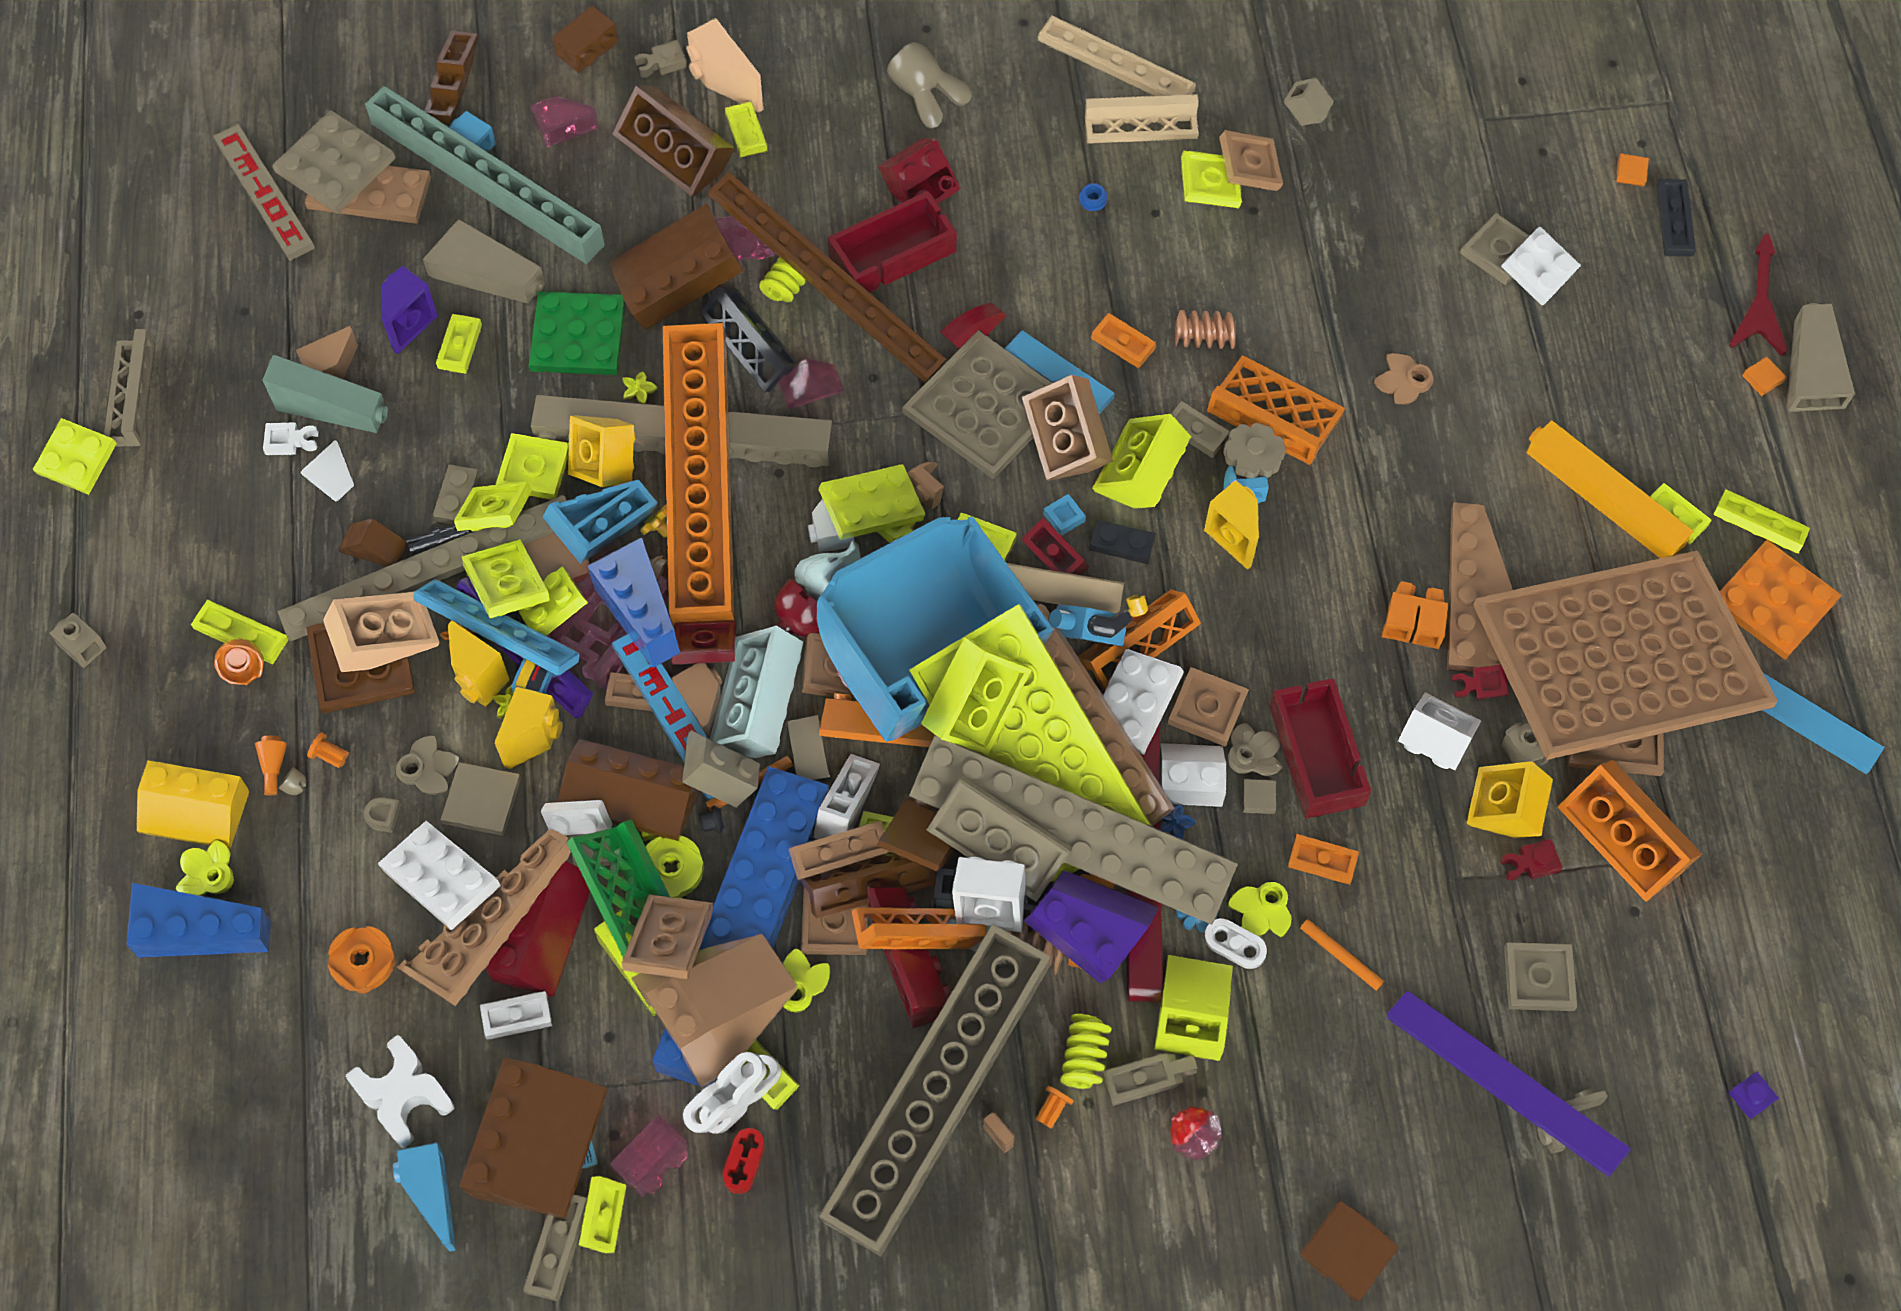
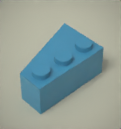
M635 480L609 487L601 492L587 496L583 494L576 496L572 500L550 503L542 517L581 564L649 517L658 503L640 480Z

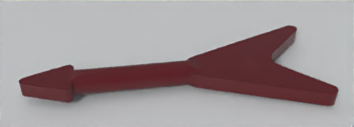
M1765 233L1755 251V254L1759 255L1756 297L1729 346L1734 348L1752 335L1760 334L1781 356H1785L1788 349L1771 301L1768 298L1770 258L1775 253L1769 233Z

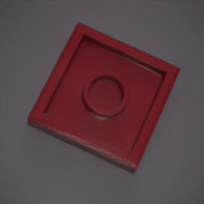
M736 621L674 623V632L680 653L672 657V664L735 662Z

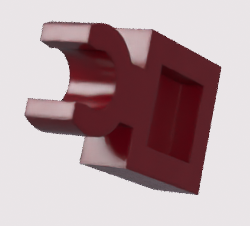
M1501 664L1473 668V677H1468L1462 673L1451 677L1452 682L1462 681L1465 684L1463 691L1454 692L1455 698H1464L1473 691L1476 692L1477 700L1509 695L1506 674Z
M1552 839L1521 846L1519 850L1521 856L1509 853L1500 860L1501 865L1511 863L1516 868L1515 871H1510L1506 875V879L1510 881L1518 879L1523 872H1527L1529 879L1532 880L1559 873L1563 868Z

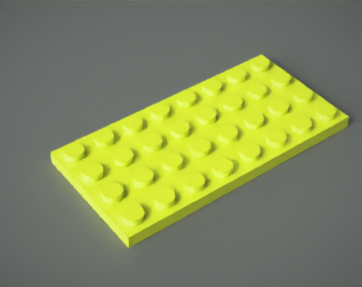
M1021 604L1016 605L966 635L965 638L986 645L1032 669L988 755L980 754L1152 826ZM964 637L909 669L929 705ZM1063 862L1051 882H1054L1063 870L1073 873L1080 868Z

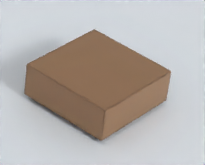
M992 1112L984 1119L983 1129L999 1148L1006 1153L1014 1146L1015 1135Z

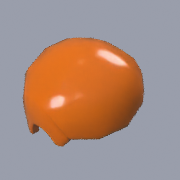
M239 638L227 641L215 654L214 667L219 677L230 684L248 685L257 677L260 678L263 673V655L259 647L250 640Z

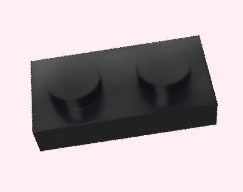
M1097 519L1089 551L1148 565L1156 533Z

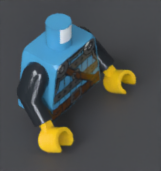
M1144 595L1128 597L1126 600L1129 609H1122L1118 613L1059 604L1057 609L1051 612L1049 622L1052 627L1060 629L1067 638L1123 646L1126 626L1133 621L1132 617L1145 614L1148 611V606Z

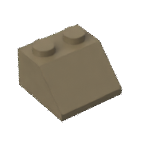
M691 730L687 737L682 782L737 807L758 788L760 764Z

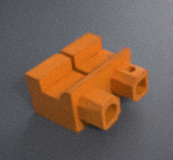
M1401 581L1389 602L1381 637L1409 643L1413 633L1412 644L1439 649L1445 636L1448 603L1444 602V591L1437 588H1428L1425 598L1414 596L1415 585Z

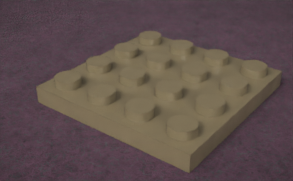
M978 330L903 406V414L994 480L1034 438L1022 397L1052 383Z

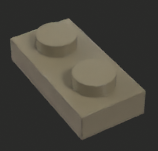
M1183 401L1171 413L1191 435L1188 443L1211 458L1214 457L1229 438L1230 431Z
M455 465L448 466L433 513L434 522L455 525L454 520L472 488L477 486L480 476L478 469Z

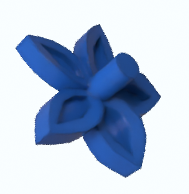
M1179 804L1174 807L1173 814L1170 812L1162 819L1165 822L1161 825V830L1167 833L1173 830L1174 836L1183 839L1184 828H1190L1196 821L1188 815H1183V806Z

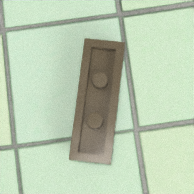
M573 1195L566 1219L547 1215L523 1290L526 1294L555 1301L560 1300L583 1226L588 1198Z

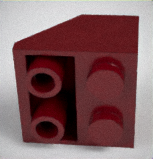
M921 138L877 166L889 191L900 203L929 191L937 204L961 189L937 139Z

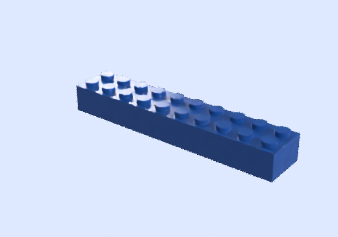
M768 766L713 905V913L699 950L763 934L773 949L799 882L788 849L815 840L813 836L818 810L829 792V785ZM665 1028L652 1060L656 1072L700 1086L685 1063L678 1046ZM718 1078L712 1081L711 1083L707 1084L703 1088H706L708 1085L715 1083L718 1080Z

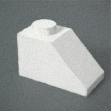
M822 499L812 512L813 524L808 525L811 543L817 542L819 553L850 547L854 537L840 540Z

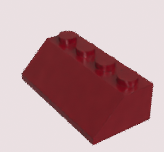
M568 861L562 863L550 879L547 887L541 891L528 912L511 931L508 939L502 943L490 959L486 971L492 982L534 993L546 991L547 996L555 997L590 894V889L579 867Z
M904 888L867 889L868 908H918L914 897L908 898ZM894 918L890 924L904 923L899 918ZM882 949L912 1029L935 1021L951 995L948 985L942 986L938 977L942 970L937 956H930L928 949Z

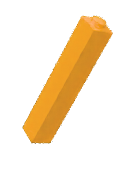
M1551 420L1544 428L1541 426L1537 427L1528 439L1531 441L1527 451L1529 456L1657 557L1665 558L1677 555L1686 546L1694 532L1692 529Z

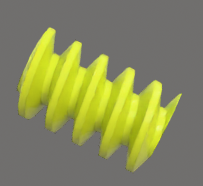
M779 257L777 263H774L771 267V271L765 275V279L759 283V288L771 300L788 303L794 299L793 294H797L800 291L799 286H803L806 283V279Z
M1073 1014L1071 1016L1073 1024L1069 1026L1071 1036L1067 1038L1069 1049L1064 1054V1058L1067 1061L1062 1065V1071L1065 1074L1060 1077V1082L1068 1087L1088 1089L1092 1087V1084L1102 1083L1103 1078L1095 1075L1094 1071H1104L1105 1065L1096 1060L1107 1057V1053L1098 1048L1099 1046L1109 1045V1040L1102 1037L1101 1033H1110L1111 1027L1103 1024L1102 1020L1094 1016Z

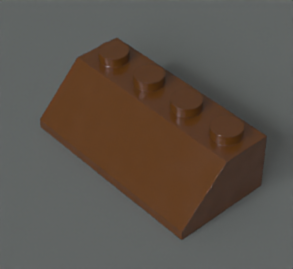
M655 86L635 87L612 133L691 196H696L723 172L735 149Z
M578 739L567 761L557 803L602 800L612 824L619 825L624 821L632 820L638 831L679 841L699 796V790L682 782L684 766Z

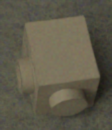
M1317 78L1295 82L1284 103L1301 126L1313 123L1318 124L1325 120L1334 101Z
M75 613L59 621L49 633L57 645L83 669L107 648L99 635Z
M1519 722L1505 732L1506 736L1501 747L1512 763L1533 762L1538 767L1548 763L1549 759L1546 760L1529 722L1524 725Z

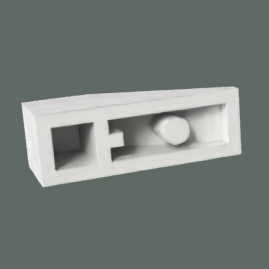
M850 754L818 810L813 838L821 839L854 829L879 770V763Z

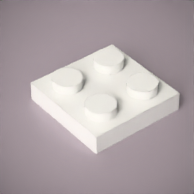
M1540 226L1501 265L1542 306L1581 266Z

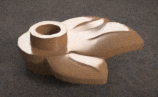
M1392 353L1386 356L1390 371L1381 374L1374 380V384L1382 392L1394 394L1395 404H1410L1417 399L1419 393L1426 392L1431 388L1433 374L1427 366L1416 364L1410 356ZM1416 378H1417V379H1420V380H1422V382H1418V381H1416V380H1414V379H1416Z

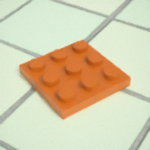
M1766 540L1720 591L1736 623L1784 660L1790 656L1842 596L1769 540Z

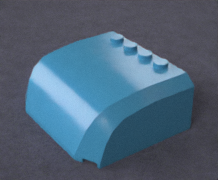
M950 517L937 518L840 569L834 574L817 601V622L825 649L850 691L886 742L896 740L921 726V722L930 706L909 669L1018 604H1021L1044 645L1054 631L973 517H968L967 520H951Z

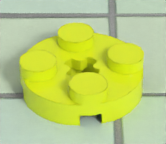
M681 836L679 841L658 837L645 846L670 897L681 899L698 886L703 876L704 864L699 848L694 842L684 836ZM665 862H679L677 864L678 870L675 873L665 872Z

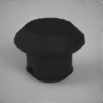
M712 806V811L699 815L701 829L705 833L717 830V833L719 832L720 834L724 829L719 808Z

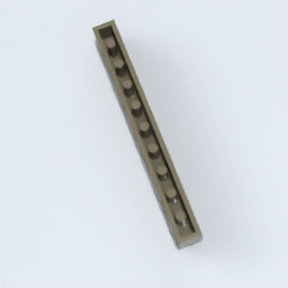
M536 395L531 422L534 437L569 443L570 416L613 418L634 425V452L647 450L666 454L664 406ZM728 412L730 459L739 458L751 462L773 461L782 465L796 463L805 464L809 467L829 466L833 439L831 420Z

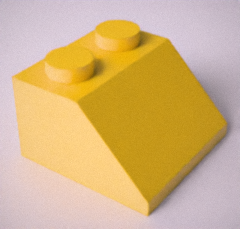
M570 416L568 474L600 487L632 482V472L634 470L633 444L635 442L634 425L613 418Z
M1235 480L1210 501L1204 531L1246 569L1252 566L1259 539L1258 499L1250 488L1242 486Z
M452 620L448 624L451 665L456 675L455 680L461 687L460 693L469 702L475 703L477 701L486 707L492 701V696H496L510 680L501 654Z
M516 686L495 740V745L504 768L511 769L550 750L554 739H559L563 722L560 721L559 710L556 708L553 696Z
M1533 762L1479 767L1467 824L1512 838L1541 836L1553 779Z

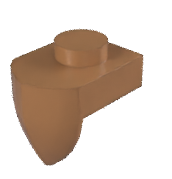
M925 462L914 467L907 474L920 503H924L929 509L933 510L940 504L944 486L931 475L937 463Z

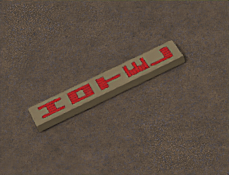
M239 124L214 135L213 138L288 260L291 261L315 249L312 240Z

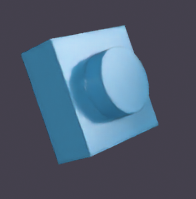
M1069 494L1044 508V516L1061 536L1084 523L1086 515Z

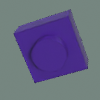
M1755 1072L1728 1092L1750 1120L1779 1099L1758 1072Z

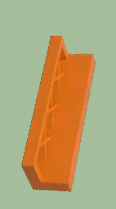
M1170 589L1149 604L1148 611L1145 614L1132 617L1133 621L1126 626L1123 646L1095 643L1078 656L1086 669L1092 670L1103 691L1106 690L1111 678L1107 680L1101 668L1111 661L1119 664L1126 649H1129L1134 644L1141 645V654L1155 658L1201 624L1186 593ZM1184 609L1189 621L1180 628L1174 627L1176 614ZM1158 627L1165 628L1162 641L1157 645L1150 644L1153 630Z
M855 908L852 911L859 949H971L981 942L987 934L985 924H946L949 919H956L955 909ZM864 918H871L876 923L866 928ZM894 918H899L904 924L890 923ZM922 918H926V919H927L928 921H930L932 924H918V923L920 922V920H921Z

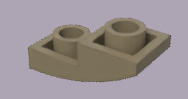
M819 715L787 721L796 774L811 780L830 777L823 736H819Z

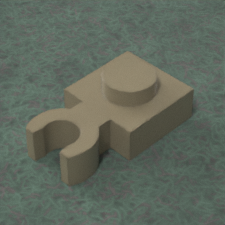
M678 40L652 47L651 55L642 53L635 56L636 66L646 65L639 68L641 77H648L658 69L660 74L664 75L687 68L686 59Z

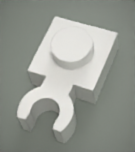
M266 423L263 450L266 455H296V447H302L306 451L317 450L316 442L314 440L307 441V438L311 436L316 437L319 433L315 426H305L298 430L296 423Z

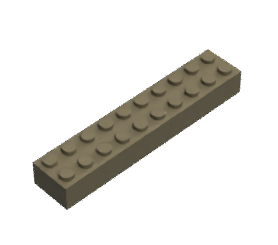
M934 736L909 796L940 809L960 777L964 776L1071 846L1072 850L1064 862L1213 925L1238 865L1236 861L971 749Z
M992 924L819 1216L823 1223L878 1256H882L1049 969L1051 956Z

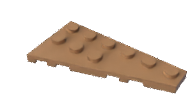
M1453 502L1451 507L1447 670L1472 672V669L1476 667L1501 664L1473 606L1474 601L1478 597L1511 591L1513 588L1484 505Z
M549 829L521 855V863L508 873L504 870L496 877L501 885L453 930H450L444 924L442 934L433 942L427 939L419 946L421 952L412 961L404 960L397 968L456 1006L460 999L466 995L469 987L481 971L487 967L490 959L502 943L508 939L509 934L520 919L528 912L541 891L547 887L550 879L562 863L568 859L571 851L566 842L570 838L553 829Z

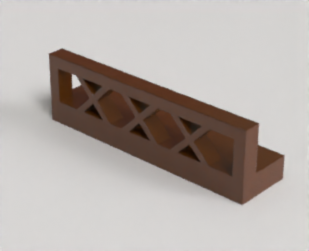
M888 852L800 879V882L810 894L811 912L817 919L867 905V889L904 888L906 893L935 886L936 877L935 870L893 852Z

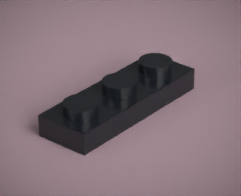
M1659 179L1656 188L1664 256L1693 257L1696 246L1687 179Z

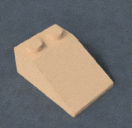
M714 19L688 32L689 45L687 46V52L691 58L689 68L692 75L696 79L700 78L707 88L741 104L752 101L754 110L757 112L762 111L763 99L760 74L719 21Z
M414 592L333 599L323 619L341 672L372 669L437 647L440 643L427 607L414 601Z

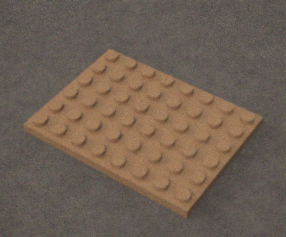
M1698 550L1478 597L1473 604L1546 760L1774 708L1778 702Z

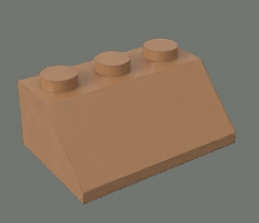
M1069 375L1022 397L1046 480L1050 481L1088 473L1113 462L1089 379Z

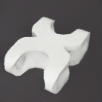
M396 1035L387 1043V1047L394 1057L393 1069L388 1075L382 1078H370L360 1068L356 1067L346 1074V1078L368 1107L378 1109L377 1115L381 1124L401 1148H406L414 1140V1136L410 1133L406 1124L407 1115L414 1107L421 1104L431 1105L440 1115L444 1116L454 1110L455 1107L432 1075L422 1074L423 1066L405 1041Z
M750 1052L741 1053L721 1071L715 1083L704 1088L686 1106L683 1113L685 1124L694 1132L724 1133L745 1114L749 1104L760 1099L779 1080L781 1076L780 1064L774 1057L769 1055H757ZM764 1063L769 1065L770 1074L768 1078H766L765 1080H763V1078L766 1075V1066ZM700 1107H703L700 1111L702 1124L697 1123L695 1119V1113Z

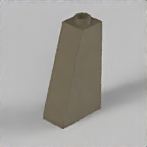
M459 219L423 259L427 274L431 278L527 304L534 296L538 295V291L543 290L545 284L540 266Z
M1819 303L1803 305L1794 321L1787 411L1845 409L1853 398L1855 391L1832 304Z

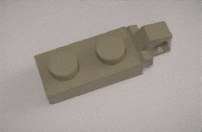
M1167 1053L1105 1070L1103 1071V1078L1112 1106L1176 1088V1086L1184 1083L1183 1077L1197 1073L1196 1070L1198 1068L1193 1055L1176 1060L1175 1054L1167 1055Z

